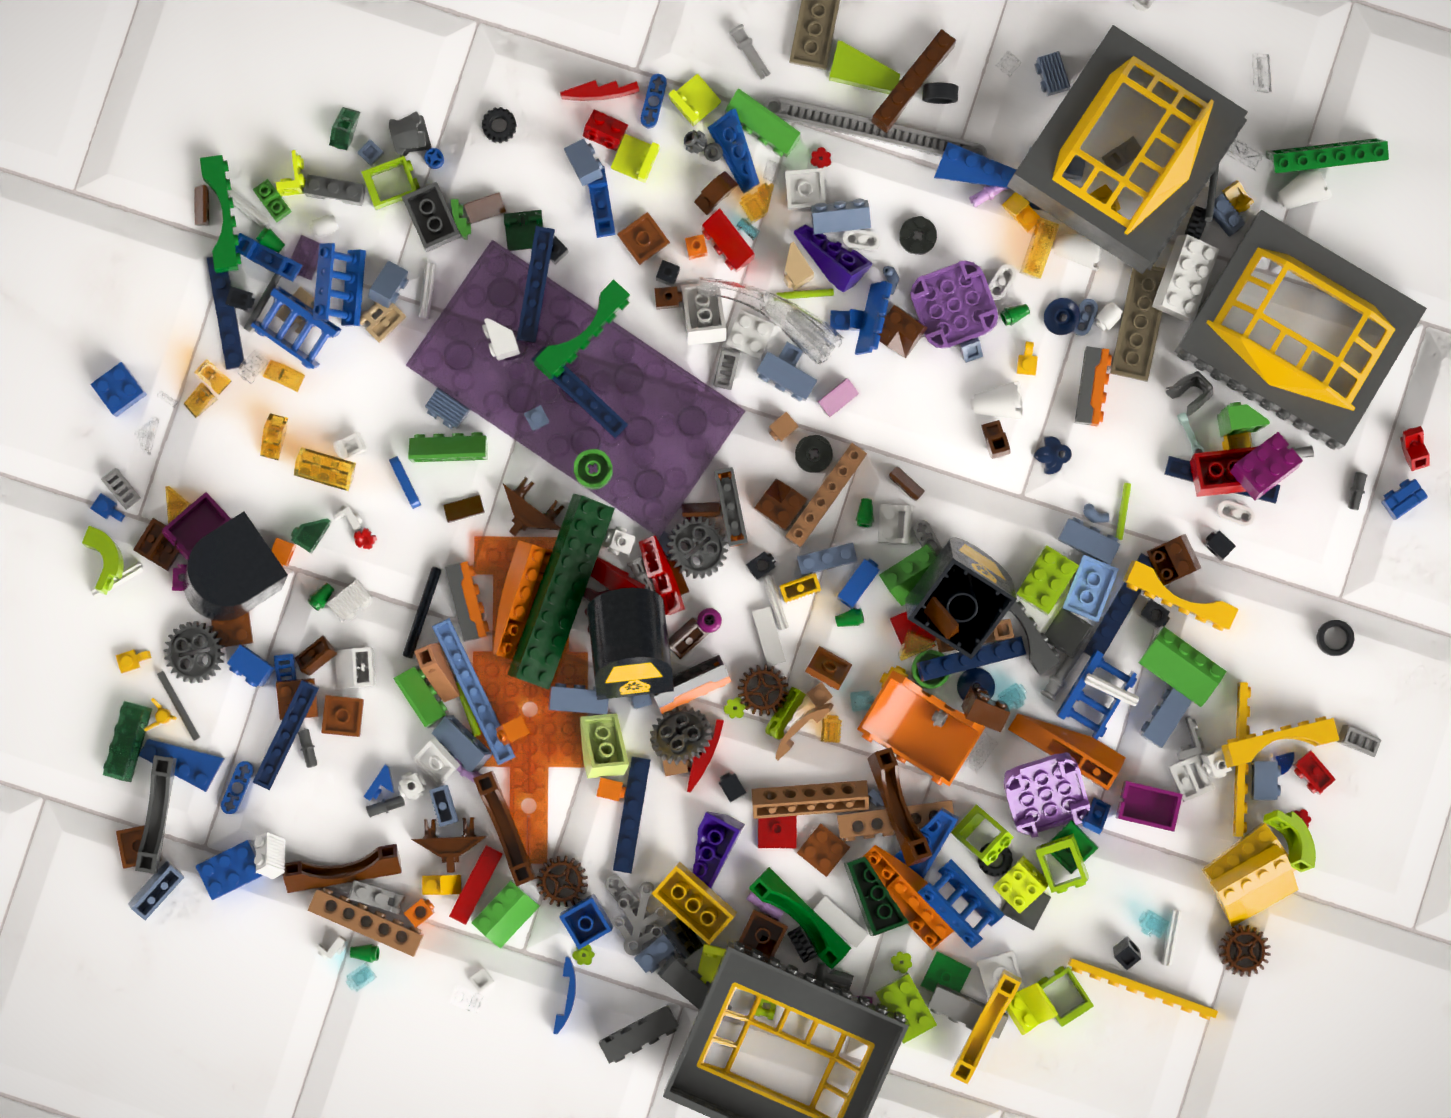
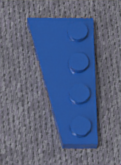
M735 108L707 128L715 143L722 147V156L744 194L755 188L760 182Z
M948 142L934 179L1010 189L1007 185L1017 169Z
M151 739L146 740L138 755L153 763L154 755L177 758L174 775L204 792L208 791L225 760L222 757Z
M941 808L920 829L921 833L926 837L932 856L924 862L908 866L923 879L959 819L958 816L944 808ZM900 849L894 857L906 864Z

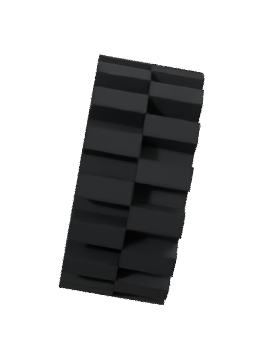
M494 107L493 110H488V113L483 116L484 119L482 120L484 134L494 143L508 142V139H512L514 137L513 134L516 133L517 124L514 115L508 109H503V107ZM501 118L506 121L507 126L504 131L496 132L492 129V123L495 119Z
M1195 205L1184 235L1188 234L1200 240L1207 223L1205 221V208Z
M990 843L985 844L980 849V852L982 853ZM1009 847L1004 848L1000 852L1003 861L997 867H993L990 864L987 866L978 858L977 861L980 869L985 874L994 877L1007 873L1012 867L1013 862L1012 852Z
M801 926L787 933L803 963L817 957Z

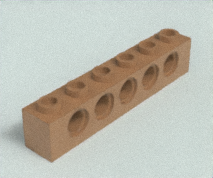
M854 443L850 444L786 534L785 538L801 549L868 453Z
M867 780L751 789L754 819L869 810Z
M952 800L907 806L911 815L913 813L920 815V822L916 824L920 829L930 820L929 814L933 810L938 812L941 808H944L954 814ZM886 809L837 815L840 839L844 838V842L854 841L856 836L870 839L875 838V834L882 833L883 837L894 835ZM873 819H881L882 827L880 829L872 827ZM855 821L863 823V829L860 832L853 830L852 825Z
M323 887L322 890H316L307 911L407 955L416 956L424 934H421V929L414 926L410 928L403 926L404 922L396 918L389 920L385 918V913L378 910L373 913L368 910V906L359 902L355 905L346 896L340 895V897L332 895L333 891ZM329 900H333L336 903L334 911H330L327 908ZM346 908L353 909V918L348 919L345 917L344 911ZM365 915L372 919L370 926H364L362 923V918ZM382 923H386L390 928L387 934L380 932L379 928ZM399 931H404L407 934L405 942L398 940L397 934Z

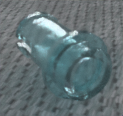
M742 217L736 225L738 231H743L754 240L760 233V230L747 221L748 218Z

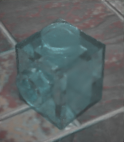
M1015 682L996 696L999 700L1008 704L1009 710L1013 707L1017 710L1025 704L1024 700L1027 699L1025 695L1027 691L1022 684L1018 685Z
M869 690L849 693L851 712L867 711L874 702V695L870 694Z
M1149 909L1146 912L1143 911L1138 918L1140 922L1138 926L1142 928L1140 932L1149 937L1154 935L1157 938H1161L1170 923Z
M365 962L346 976L348 980L345 982L351 990L355 989L358 992L374 981L377 976L368 963Z

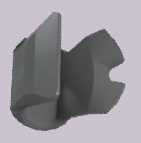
M417 111L400 120H389L388 126L395 151L400 157L407 156L409 152L425 151L432 148L424 116L419 115Z
M1199 371L1182 377L1173 386L1166 387L1169 390H1166L1165 393L1172 399L1180 397L1193 386L1203 391V394L1187 406V417L1199 410L1213 396L1212 384Z

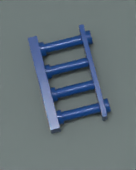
M335 243L319 244L313 320H329V316L342 318L341 326H360L366 250H348L346 254L335 251ZM334 259L347 262L346 273L333 270ZM332 278L345 280L344 292L331 289ZM331 297L343 299L342 311L330 308Z
M282 287L274 288L270 294L275 300L263 321L253 322L251 327L255 329L254 331L258 335L266 336L302 361L301 364L308 369L319 367L320 363L315 360L316 356L328 337L334 338L338 336L342 329L329 320H313V309ZM285 304L290 308V313L276 333L268 328L280 306ZM302 316L306 319V324L294 343L291 344L283 337L295 318ZM316 326L321 329L322 334L309 355H307L299 348L312 327Z
M1097 649L1092 653L1056 713L1057 717L1063 720L1066 717H1071L1093 730L1092 737L1096 740L1104 736L1107 730L1105 726L1121 700L1111 696L1114 700L1109 708L1085 695L1082 690L1086 685L1084 681L1087 674L1093 675L1096 667L1098 669L1102 668L1124 681L1121 689L1126 691L1129 687L1133 688L1137 681V674L1131 670L1129 675L1105 662L1104 658H1102L1104 654ZM1076 700L1078 702L1082 701L1104 714L1100 723L1096 724L1076 712L1073 708Z
M950 859L938 870L942 875L941 878L934 885L929 882L918 893L972 949L983 940L979 935L982 929L987 924L992 927L1005 914ZM948 881L955 891L946 900L938 891ZM962 896L969 904L959 914L952 905ZM973 910L982 917L974 928L965 920Z

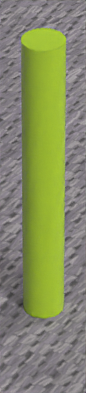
M834 289L777 292L776 296L777 300L834 296Z
M1124 483L1115 536L1118 540H1123L1131 483Z
M456 682L461 695L459 698L473 736H479L481 733L475 716L459 682Z

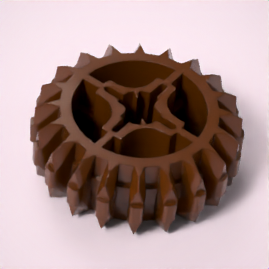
M764 664V670H760V666L756 665V672L750 667L751 675L744 672L743 675L747 679H739V682L744 683V686L737 687L738 690H743V693H739L738 697L744 696L745 699L740 703H748L745 707L746 710L753 707L752 714H755L757 709L760 710L759 716H762L763 710H766V714L769 716V709L777 713L776 705L783 708V705L779 702L780 700L787 701V698L782 696L783 694H789V691H783V687H788L789 684H782L781 681L785 680L786 677H778L781 673L780 670L774 674V666L768 671L767 664ZM763 674L773 677L778 684L767 685ZM757 676L758 686L747 691L749 681ZM760 680H762V684L765 688H773L770 689L769 692H766V700H764V696H762V693H753L754 691H757L758 688H760ZM779 690L777 700L769 705V693ZM748 696H760L764 706L754 704Z
M558 855L557 862L550 858L551 865L549 866L544 862L543 865L547 869H539L543 876H537L536 878L542 880V883H538L536 886H543V890H540L538 893L543 894L545 892L547 895L543 900L545 901L550 897V905L555 900L557 901V907H560L561 902H564V907H568L567 901L570 900L571 904L574 905L575 901L573 898L576 897L580 901L582 898L578 893H586L585 890L581 889L582 886L588 887L587 883H583V880L588 879V876L582 877L581 875L586 869L584 868L579 871L578 867L581 866V862L575 866L573 864L575 858L567 862L568 856L565 855L564 861H561V857ZM555 866H567L561 875L549 872ZM572 869L577 874L578 886L569 880V874ZM567 872L565 881L571 886H565L563 884V887H560L559 890H557L559 887V881H557V879H555L554 877L562 878V876H564ZM547 877L556 884L553 894L547 887ZM563 888L575 891L568 897H558Z
M1238 925V931L1234 927L1231 928L1232 935L1229 932H1225L1228 939H1220V941L1225 943V946H1218L1219 949L1224 950V952L1218 955L1219 957L1225 956V959L1221 961L1222 964L1229 963L1225 968L1226 970H1230L1233 967L1232 974L1235 975L1239 970L1240 977L1244 976L1245 971L1248 977H1251V970L1254 974H1258L1257 967L1264 970V966L1261 963L1268 964L1269 961L1264 959L1265 955L1271 956V953L1265 952V949H1269L1271 946L1264 945L1268 938L1261 939L1264 934L1262 931L1256 934L1257 927H1253L1250 931V925H1246L1245 930H1243L1242 925ZM1241 935H1250L1253 937L1246 943H1241L1236 939L1238 936ZM1231 943L1236 947V954L1233 956V959L1230 956ZM1256 943H1258L1260 950L1258 958L1253 954V948L1256 946ZM1240 946L1245 948L1246 946H1248L1247 952L1250 956L1246 954H1243L1242 956V949ZM1244 958L1249 959L1253 963L1246 967L1236 965L1238 961Z

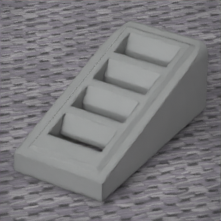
M727 348L721 349L713 383L714 387L732 390L740 357L739 351ZM724 355L735 357V360L724 358ZM722 362L732 364L733 368L722 366ZM723 370L732 373L730 376L720 373V371ZM719 377H720V378L728 379V380H730V381H729V383H725V382L718 381V379H719Z
M114 468L101 478L102 482L125 510L141 499L118 468ZM117 475L119 478L110 484L109 481ZM122 481L124 484L115 490L114 487ZM125 488L129 489L122 496L119 495ZM132 493L134 496L125 503L124 499Z
M1343 725L1337 743L1375 757L1382 740L1350 725ZM1356 734H1357L1358 737H1357V739H1356L1355 744H1353L1354 738H1355V736H1356ZM1363 737H1365V741H1364V743H1363V746L1360 747V745H1361V743H1362V740H1363ZM1370 740H1372L1373 742L1370 747V750H1367Z

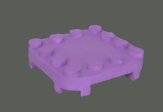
M959 261L956 264L920 276L912 285L910 292L911 300L919 321L928 327L924 335L935 348H951L960 343L986 335L997 326L998 311L982 269L974 262Z
M1067 752L1019 765L1006 771L1004 774V790L1014 824L1018 832L1030 835L1031 838L1039 837V832L1068 824L1071 820L1077 825L1082 822L1081 819L1090 810V803L1087 798L1080 768L1076 760Z

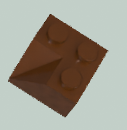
M894 304L885 316L882 333L878 335L881 336V343L906 359L928 327Z
M776 478L754 507V510L783 531H786L808 499Z
M970 686L961 705L966 719L1001 733L1011 713L1007 706L1008 704L1001 700L994 701L990 699L988 691L980 686H977V688Z
M753 909L738 941L745 944L746 949L752 950L754 948L763 952L762 955L770 958V956L774 957L789 926Z

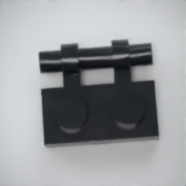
M678 917L663 927L667 933L666 937L672 940L677 948L675 950L684 959H687L704 946L696 933Z

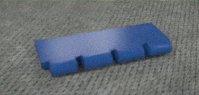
M887 281L870 285L855 355L872 353L873 349H878L881 337L878 334L882 333L885 320L881 316L886 315L889 303L887 298H890L893 286Z

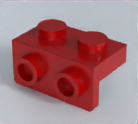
M594 109L585 124L582 136L608 149L617 151L629 124Z
M1311 750L1293 764L1295 768L1294 773L1300 779H1305L1308 783L1306 787L1313 794L1321 795L1336 780Z

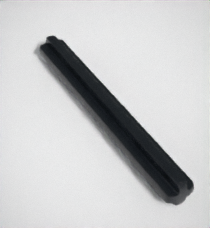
M431 568L403 651L404 657L413 658L442 572L440 568Z

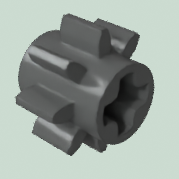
M700 130L688 132L684 137V145L687 146L685 150L691 154L693 152L698 154V152L704 151L707 146V139L704 138L705 134Z

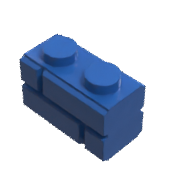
M1406 479L1399 484L1400 489L1395 492L1392 489L1383 495L1385 499L1381 503L1393 520H1397L1428 498V495L1416 479L1411 481Z

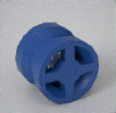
M431 148L426 151L424 159L427 166L431 169L442 167L444 164L442 152L437 148Z

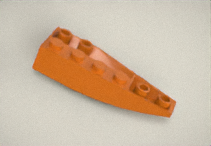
M518 540L501 595L495 631V655L511 659L515 652L552 551Z
M1017 713L1007 729L1049 756L1065 752L1069 753L1076 760L1081 775L1104 790H1109L1126 759L1123 755L1091 736Z
M874 845L863 855L909 921L908 925L932 950L954 932L918 893L920 889L928 884L926 880L877 845Z

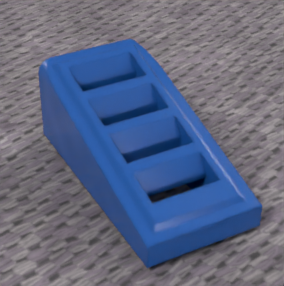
M294 654L274 656L277 681H284L281 678L283 676H292L290 680L297 679ZM280 661H290V664L280 665ZM291 668V672L281 673V669Z

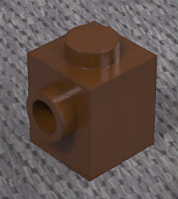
M677 286L654 288L656 310L679 308V303L682 302V291H678Z

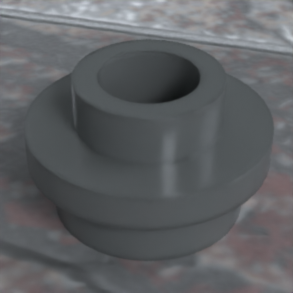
M715 142L707 144L704 149V156L711 162L720 160L723 155L722 147ZM712 148L716 149V155L711 154Z

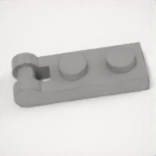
M354 880L348 899L400 914V905L402 901L404 902L405 896ZM389 898L394 899L393 905H388Z

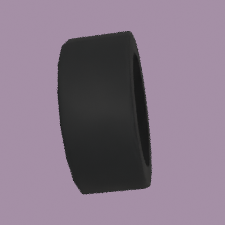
M944 82L926 83L923 85L922 101L933 104L958 102L959 86Z
M1330 620L1322 624L1318 629L1316 640L1319 649L1329 656H1341L1349 652L1353 647L1355 637L1351 626L1346 622ZM1331 627H1339L1346 633V643L1340 649H1331L1324 641L1325 632Z

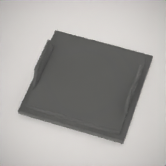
M1061 608L1046 631L1045 636L1049 640L1048 644L1074 658L1094 626L1070 611Z
M1043 892L1021 913H1018L1005 901L1001 911L1005 916L1034 931L1051 896Z

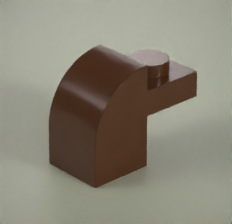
M724 171L701 191V194L694 203L708 215L723 199L730 195L738 186V183Z
M1000 420L982 424L981 428L990 458L995 459L1011 454V448L1006 433L1003 432Z

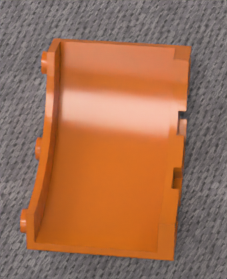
M894 670L857 728L858 731L863 733L862 738L870 743L874 740L886 749L892 747L894 754H896L895 758L903 764L906 761L932 776L931 780L940 786L942 783L947 786L951 785L985 729L983 725L966 719L962 712L948 706L945 702L927 693L920 686ZM936 710H943L948 714L942 727L934 726V721L931 720Z

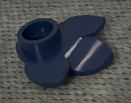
M1048 436L1044 437L1045 446L1039 448L1034 453V458L1041 463H1045L1044 473L1050 475L1059 472L1063 464L1070 461L1072 451L1067 445L1061 444L1058 438ZM1061 450L1065 452V456L1062 458L1059 456Z

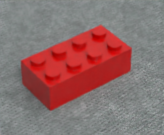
M1257 447L1194 453L1190 460L1196 497L1247 492L1230 471L1235 463Z

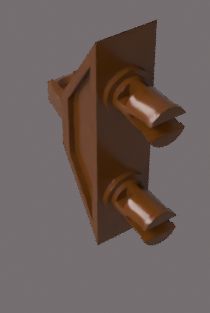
M526 476L515 490H511L503 483L514 515L512 519L514 525L509 530L513 536H516L521 529L526 531L528 528L560 530L561 527L555 523V519L565 506L561 505L555 510L558 501L555 500L546 513H541L524 500V496L535 483L531 481L524 487L528 481Z
M470 817L469 827L467 818H462L463 835L461 837L438 838L436 836V819L431 820V828L429 827L428 819H424L425 836L421 839L411 840L441 857L442 863H446L447 873H454L455 862H459V857L488 836H477L475 834V817Z

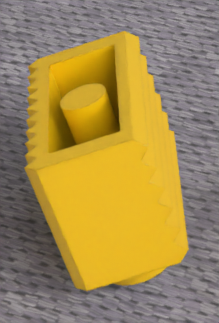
M816 573L779 585L784 603L786 604L795 601V599H802L806 595H813V593L816 594L821 591Z

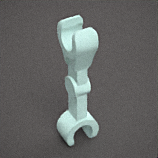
M1186 413L1178 414L1177 418L1191 443L1192 456L1197 449L1205 452V449L1195 438Z

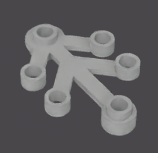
M648 881L643 882L639 887L641 899L636 916L630 908L627 898H621L618 901V907L624 911L633 926L632 936L625 927V921L622 917H616L613 920L614 927L619 929L625 939L623 944L624 951L631 956L638 955L642 951L644 943L654 937L658 938L662 934L661 927L654 926L649 933L639 937L641 929L657 919L665 918L667 915L666 909L659 907L654 913L644 918L648 899L655 890L654 885ZM644 886H649L651 891L645 893L643 891ZM621 900L627 901L626 907L620 906ZM663 909L665 911L664 916H658L657 911ZM616 919H621L623 924L617 926L615 924ZM654 928H658L660 930L659 935L653 934ZM632 942L637 945V948L634 950L629 947V944Z

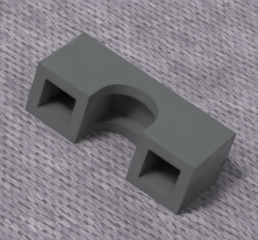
M307 174L304 194L306 197L323 200L329 198L342 201L345 204L362 206L366 188L364 184Z

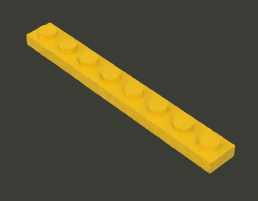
M1248 682L1237 683L1236 737H1238L1239 741L1244 740V736L1250 734V726L1247 725V717H1250V706H1247V700L1251 697V687H1248ZM1248 764L1235 766L1233 837H1243V834L1247 832V822H1244V814H1247L1248 805L1244 801L1245 795L1248 794V783H1245V775H1248L1249 772Z
M1069 959L1068 965L1072 967L1071 971L1080 974L1083 971L1090 973L1089 977L1099 981L1101 977L1108 980L1107 984L1116 987L1119 984L1127 986L1126 990L1137 994V991L1144 992V997L1152 1000H1155L1156 997L1163 999L1162 1003L1171 1007L1174 1004L1180 1005V1010L1192 1013V1010L1199 1012V1017L1210 1020V1017L1216 1018L1218 1011L1076 959Z

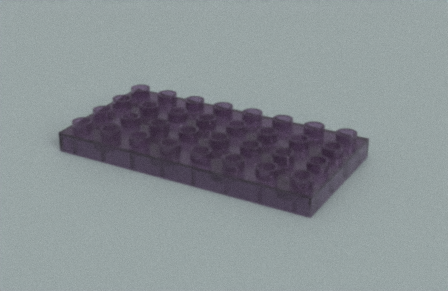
M492 239L413 353L406 367L469 408L474 414L579 485L581 484L577 481L574 474V462L577 456L589 449H598L606 453L613 466L611 480L600 489H585L660 539L746 411L612 321L610 324L606 323L602 327L604 330L597 337L593 336L589 340L591 342L584 351L580 349L576 353L578 355L571 364L567 362L565 366L628 424L616 439L613 438L531 361L543 346L558 345L579 336L591 324L597 310L547 277L536 343L518 341L517 333L529 264ZM489 318L512 330L520 354L499 361L496 356L493 357L488 345L492 343L491 339H487L482 325H485L484 319ZM541 405L550 423L532 431L524 413ZM597 465L594 467L589 466L591 474L598 472Z

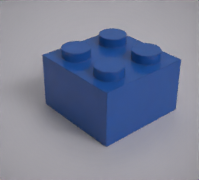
M123 362L118 363L90 384L115 417H118L147 395Z
M239 645L227 662L231 666L229 668L230 671L237 676H245L246 679L244 681L253 687H263L275 671L273 665L244 645Z
M594 893L562 911L559 915L578 950L611 932L614 927Z

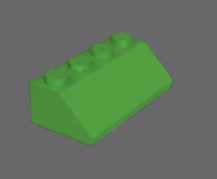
M737 89L725 109V114L736 108L744 132L749 135L753 133L758 137L757 141L762 145L766 146L768 144L773 148L772 151L776 155L787 158L799 142L801 132L741 89Z
M1241 402L1230 403L1217 415L1220 438L1226 435L1258 432L1270 424L1266 417L1248 404L1241 405Z
M473 432L471 436H464V433H452V437H445V434H433V437H425V434H415L414 438H409L408 459L412 463L488 460L487 436L483 435V432Z
M1163 627L1154 637L1138 662L1201 708L1227 672L1166 627Z

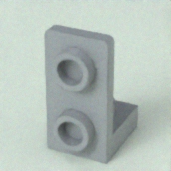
M1191 716L1185 717V721L1194 747H1191V744L1181 747V751L1176 753L1178 760L1203 753L1204 744L1201 737H1197L1196 730H1198L1195 719H1191Z

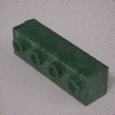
M123 702L119 711L118 723L114 728L113 740L109 745V754L104 763L102 775L121 781L132 782L146 734L144 729L148 726L153 708L133 702Z

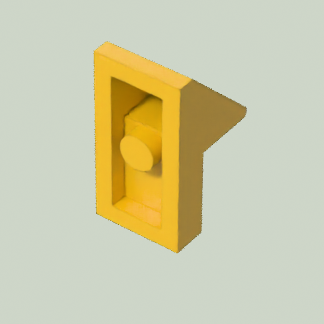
M1015 192L1001 206L1028 233L1042 218L1029 206L1030 202Z
M461 875L422 876V895H452L461 893Z

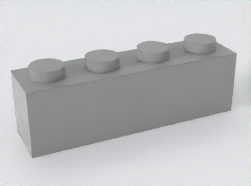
M937 983L928 1002V1008H930L932 1013L937 1015L942 1013L948 1016V1019L954 1023L962 1022L966 1024L965 1027L970 1030L973 1029L985 1006V1003ZM1004 1012L990 1039H994V1037L1000 1038L1008 1020L1007 1013Z

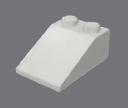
M719 281L681 285L688 345L726 341V324Z

